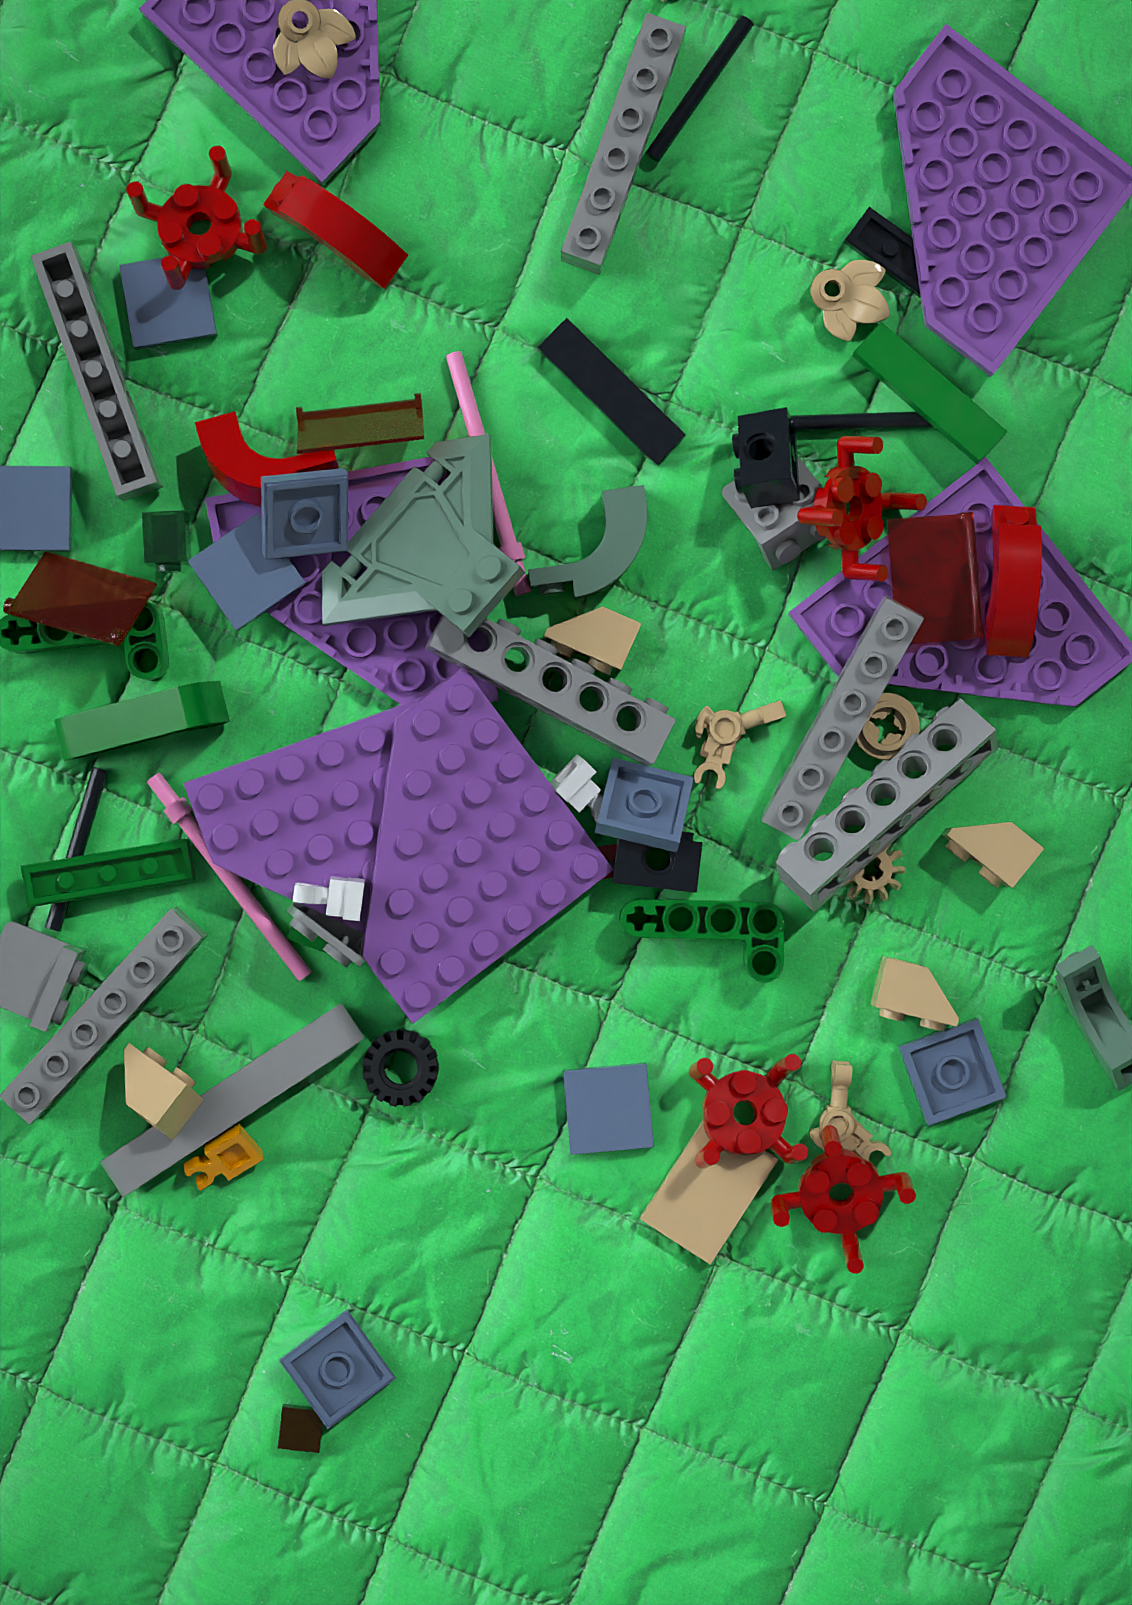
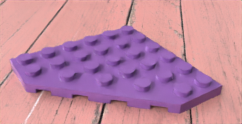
M147 0L139 8L141 14L323 186L381 126L377 0H307L317 10L335 9L350 22L356 37L354 40L336 45L338 63L335 74L330 79L314 75L302 64L287 75H284L277 66L273 55V45L281 32L278 26V15L283 5L290 0ZM296 12L292 16V23L296 28L303 29L307 25V17L301 12Z
M945 24L896 87L893 98L924 326L991 377L1132 195V167L949 25Z
M431 457L347 472L348 541L414 466L424 473L434 460ZM447 471L437 484L441 485L450 473ZM231 493L205 498L213 543L256 513L262 519L261 507L244 502ZM348 551L289 557L307 584L266 612L400 705L424 697L461 669L425 650L442 616L438 611L324 626L322 624V571L331 561L341 567L351 554ZM364 566L353 579L357 581L367 568ZM475 630L467 638L470 648L476 652H484L488 647L487 636L482 631ZM469 673L490 702L499 701L497 687Z
M986 457L929 501L924 510L915 512L858 557L859 563L885 565L888 568V577L884 582L851 580L845 578L842 571H840L787 613L837 678L884 595L921 614L924 620L887 684L892 686L1075 707L1132 662V642L1042 528L1040 598L1029 658L986 655L984 623L989 606L993 578L991 527L993 505L1025 507Z
M462 667L395 718L361 956L408 1019L414 1024L613 871V868L465 667Z
M422 697L184 782L185 790L212 863L293 900L295 883H306L329 888L331 876L365 879L360 921L328 916L365 933L371 880L373 879L378 831L385 797L384 790L388 762L393 742L394 721L398 715ZM300 903L326 915L327 904Z

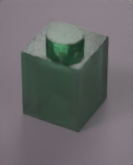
M184 510L142 512L144 563L150 567L156 566V573L181 572V565H190L188 560L191 559L189 514Z

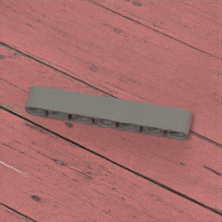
M340 1003L200 1095L204 1099L173 1140L155 1127H151L104 1158L100 1163L122 1197H124L344 1053L365 1037L343 1004Z

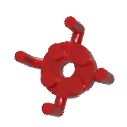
M213 146L209 150V157L215 172L210 185H181L176 188L174 194L163 206L148 201L141 183L134 181L127 185L126 192L135 213L142 218L157 222L160 241L169 255L162 259L161 267L170 288L173 290H181L184 287L191 269L210 268V264L221 259L225 261L230 258L237 249L258 255L263 254L267 249L266 240L259 221L255 219L246 221L244 233L237 204L233 198L225 193L232 176V170L225 149L221 146ZM207 220L211 223V227L206 233L195 235L189 231L195 221Z
M843 436L837 441L838 466L829 470L824 476L829 477L824 488L817 489L814 506L801 508L797 513V519L801 524L815 525L819 535L826 536L831 543L827 544L835 550H841L842 573L845 578L851 580L884 582L888 577V568L885 565L859 563L858 558L859 549L865 547L871 540H877L882 535L884 528L881 518L882 510H924L927 504L926 496L921 493H881L882 480L877 473L869 472L861 466H855L854 453L880 454L882 452L883 441L880 437ZM849 502V503H850V511H849V514H848V516H847V514H846V505H847V503Z
M789 1054L780 1059L765 1076L749 1070H741L717 1079L711 1073L713 1063L708 1058H701L689 1067L690 1077L707 1091L703 1099L702 1109L705 1133L710 1140L695 1157V1163L699 1168L706 1169L717 1164L722 1151L728 1154L747 1156L758 1154L770 1148L787 1164H794L806 1159L808 1149L804 1144L799 1143L792 1146L781 1136L785 1127L786 1117L788 1116V1107L780 1090L777 1088L788 1074L799 1069L801 1066V1059L798 1055ZM738 1102L748 1103L753 1108L754 1119L750 1125H742L735 1120L733 1109Z
M827 1125L821 1132L825 1152L811 1161V1165L799 1180L798 1191L775 1195L771 1199L773 1221L775 1225L785 1227L790 1222L789 1210L802 1208L807 1219L818 1231L840 1234L847 1269L849 1272L857 1274L864 1268L857 1231L873 1224L877 1220L883 1202V1192L897 1190L900 1201L905 1204L912 1203L916 1198V1193L908 1173L898 1172L880 1176L876 1167L870 1161L868 1162L858 1156V1153L842 1149L838 1130L832 1125ZM838 1183H845L852 1188V1193L847 1199L835 1200L829 1195L830 1189Z

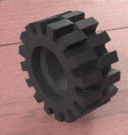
M406 1029L390 1030L373 1041L367 1050L362 1064L363 1079L366 1080L370 1093L373 1092L377 1096L376 1099L380 1102L385 1101L394 1107L397 1105H403V1107L411 1106L412 1103L424 1099L434 1087L439 1071L438 1055L431 1046V1042L426 1037L420 1036L418 1032L407 1031ZM399 1051L409 1053L417 1063L416 1076L404 1084L391 1081L387 1077L384 1068L388 1056Z

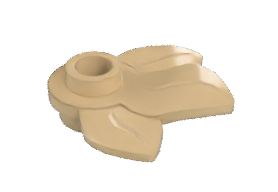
M290 0L283 5L278 15V26L281 32L273 45V55L277 66L284 75L293 72L302 64L314 75L330 79L333 78L338 63L336 45L354 40L356 37L350 22L335 9L317 10L307 0ZM296 12H301L307 17V25L303 29L296 28L292 23V16Z
M853 260L841 270L827 269L820 272L814 278L810 288L811 298L814 304L823 310L824 326L833 336L850 342L855 334L857 323L874 324L889 317L890 311L886 299L875 288L886 272L881 265L873 261ZM828 283H835L839 287V294L835 297L828 296L825 293L824 286Z

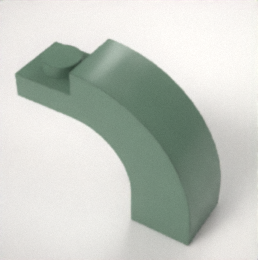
M644 485L602 491L605 534L598 548L587 558L575 563L528 569L531 589L539 588L540 595H550L565 592L564 585L572 584L574 600L605 590L622 577L635 560L645 535L647 501Z
M1091 945L1080 952L1070 954L1064 961L1055 965L1058 975L1054 977L1089 1047L1117 1090L1120 1091L1132 1084V1025L1121 1009L1110 987L1100 955Z

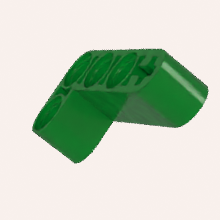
M136 599L13 613L0 619V646L14 653L26 654L124 642L126 664L132 675L143 680L154 681L164 676L169 668V653L163 612L158 606L146 600ZM143 608L149 609L153 615V622L147 630L138 631L134 627L133 617L138 610ZM107 613L111 620V627L106 634L97 636L92 630V621L98 614ZM65 618L69 624V632L62 640H54L50 634V626L56 619ZM17 624L18 627L27 630L37 629L39 637L35 635L21 636L18 644L16 640L9 638V632L16 631ZM153 650L157 654L158 664L153 671L143 673L139 669L138 658L142 652Z
M207 681L186 684L55 719L54 722L63 760L69 761L184 731L199 730L230 722L221 681Z
M637 898L626 902L620 910V924L625 932L633 937L743 940V965L748 975L756 981L765 983L778 978L783 970L785 921L780 908L772 903L765 901ZM642 906L645 914L657 915L655 907L664 906L661 913L663 931H655L657 923L651 921L643 922L642 929L637 930L633 922L627 921V914H633L635 907ZM685 907L691 913V924L684 930H674L669 924V915L675 908ZM719 908H727L733 914V924L726 931H716L711 925V916ZM761 909H769L775 916L774 926L767 932H758L753 925L754 915ZM760 951H768L774 957L773 968L765 974L756 973L752 967L753 957Z

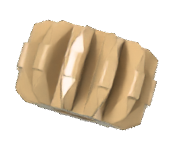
M890 845L875 858L877 861L874 867L879 870L876 876L868 875V880H865L862 877L864 874V869H862L844 885L853 883L847 897L855 899L863 888L862 898L865 904L872 903L873 890L876 891L877 896L882 901L888 900V893L884 885L887 884L889 887L899 890L901 884L891 878L892 873L904 874L906 872L905 867L892 865V861L899 859L903 855L901 850H894L886 854Z

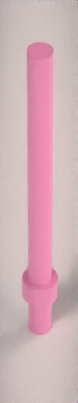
M462 351L446 355V360L469 437L485 435ZM492 458L493 521L501 546L498 549L525 571L522 561L526 559L521 542L516 541ZM526 572L513 587L515 596L531 592Z
M160 772L150 778L147 784L166 807L163 812L173 825L179 824L296 979L301 981L312 972L240 876L212 863L198 822L191 814L193 809L184 796L179 798Z

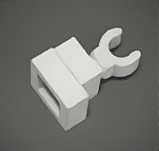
M577 754L549 783L578 812L588 805L591 808L592 818L597 822L603 796L599 793L601 789L590 779L596 771Z
M331 876L329 888L306 883H295L293 902L327 904L326 915L343 917L344 920L360 921L365 879Z

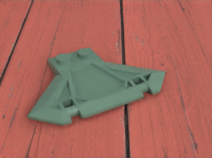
M490 434L435 442L426 452L434 461L423 473L414 466L348 541V552L351 556L341 567L333 561L327 565L322 571V624L324 626L438 611L470 637L521 579L525 571L493 544ZM448 471L450 475L441 485H438L437 482ZM364 566L367 568L357 581L353 579Z

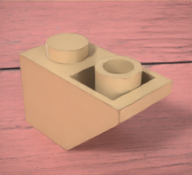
M600 607L547 628L544 639L551 641L550 644L558 649V654L572 658L573 653L576 652L589 658L587 664L595 670L610 675L612 669L621 671L642 623L608 608Z
M1012 822L946 828L941 834L949 841L945 847L963 862L971 858L982 867L978 874L997 889L1001 884L1005 887L1013 888L1044 850L1041 845Z
M882 956L870 1003L874 1007L880 1008L879 1016L902 1022L904 1021L905 1014L921 1018L920 1026L938 1031H944L946 1024L957 1027L959 1018L928 967Z
M129 1043L124 1049L126 1105L153 1127L173 1140L204 1100L192 1089L196 1081L177 1067L172 1073L166 1070L164 1066L167 1061L151 1048L147 1047L144 1052H141Z

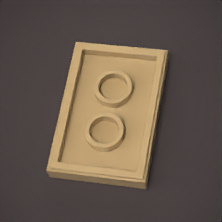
M702 1120L643 1211L640 1220L711 1265L779 1159L767 1150L747 1156L733 1155L722 1151L717 1164L706 1169L699 1168L695 1163V1157L710 1140L705 1133L704 1121Z

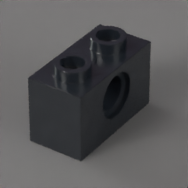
M784 407L738 416V433L732 435L734 454L737 459L740 458V468L734 469V481L738 494H745L751 509L800 500L797 436L788 408Z
M682 831L677 852L667 850L669 862L666 867L661 870H653L649 868L645 859L647 851L652 846L617 838L612 882L697 893L703 842L693 841L694 833Z

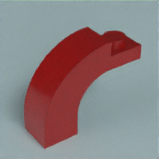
M286 171L263 204L275 216L319 241L342 259L359 276L383 289L387 287L408 257V254L364 216L323 187L302 175L299 178Z
M235 411L194 422L201 447L214 477L233 496L255 506L261 507V476L339 469L333 446L288 458H269L256 453L244 441Z
M993 505L991 513L993 578L990 601L984 623L986 655L1029 658L1040 598L1042 571L1041 526L1037 525L1035 507Z

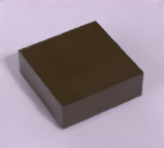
M283 1404L278 1449L320 1452L323 1422L312 1407Z

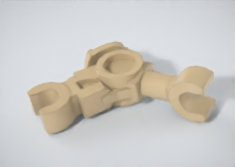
M779 700L742 714L729 710H721L714 713L710 707L705 706L697 717L695 729L697 738H701L704 728L707 729L708 739L704 741L699 754L706 757V760L695 770V783L700 784L703 772L710 769L717 773L716 788L721 789L726 779L722 765L723 763H730L736 742L742 734H745V730L785 717L786 713L782 701Z
M832 1060L831 1104H826V1109L820 1115L819 1127L809 1130L812 1140L824 1151L821 1132L825 1126L832 1125L838 1130L842 1149L858 1153L860 1157L868 1162L869 1155L875 1150H879L889 1157L892 1154L889 1147L882 1141L870 1140L873 1135L854 1118L850 1106H847L848 1089L852 1079V1065H849V1061Z

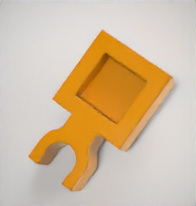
M238 1123L205 1143V1156H196L185 1162L184 1173L189 1177L195 1172H204L196 1176L197 1188L201 1191L212 1184L215 1176L220 1173L229 1181L264 1160L263 1152Z

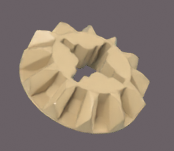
M882 693L856 739L858 746L871 757L883 760L892 759L901 751L902 745L911 735L919 734L920 721L913 705L902 696L893 693ZM891 710H894L892 725L903 733L902 735L888 733L878 743L880 729L869 720L870 718L884 720Z

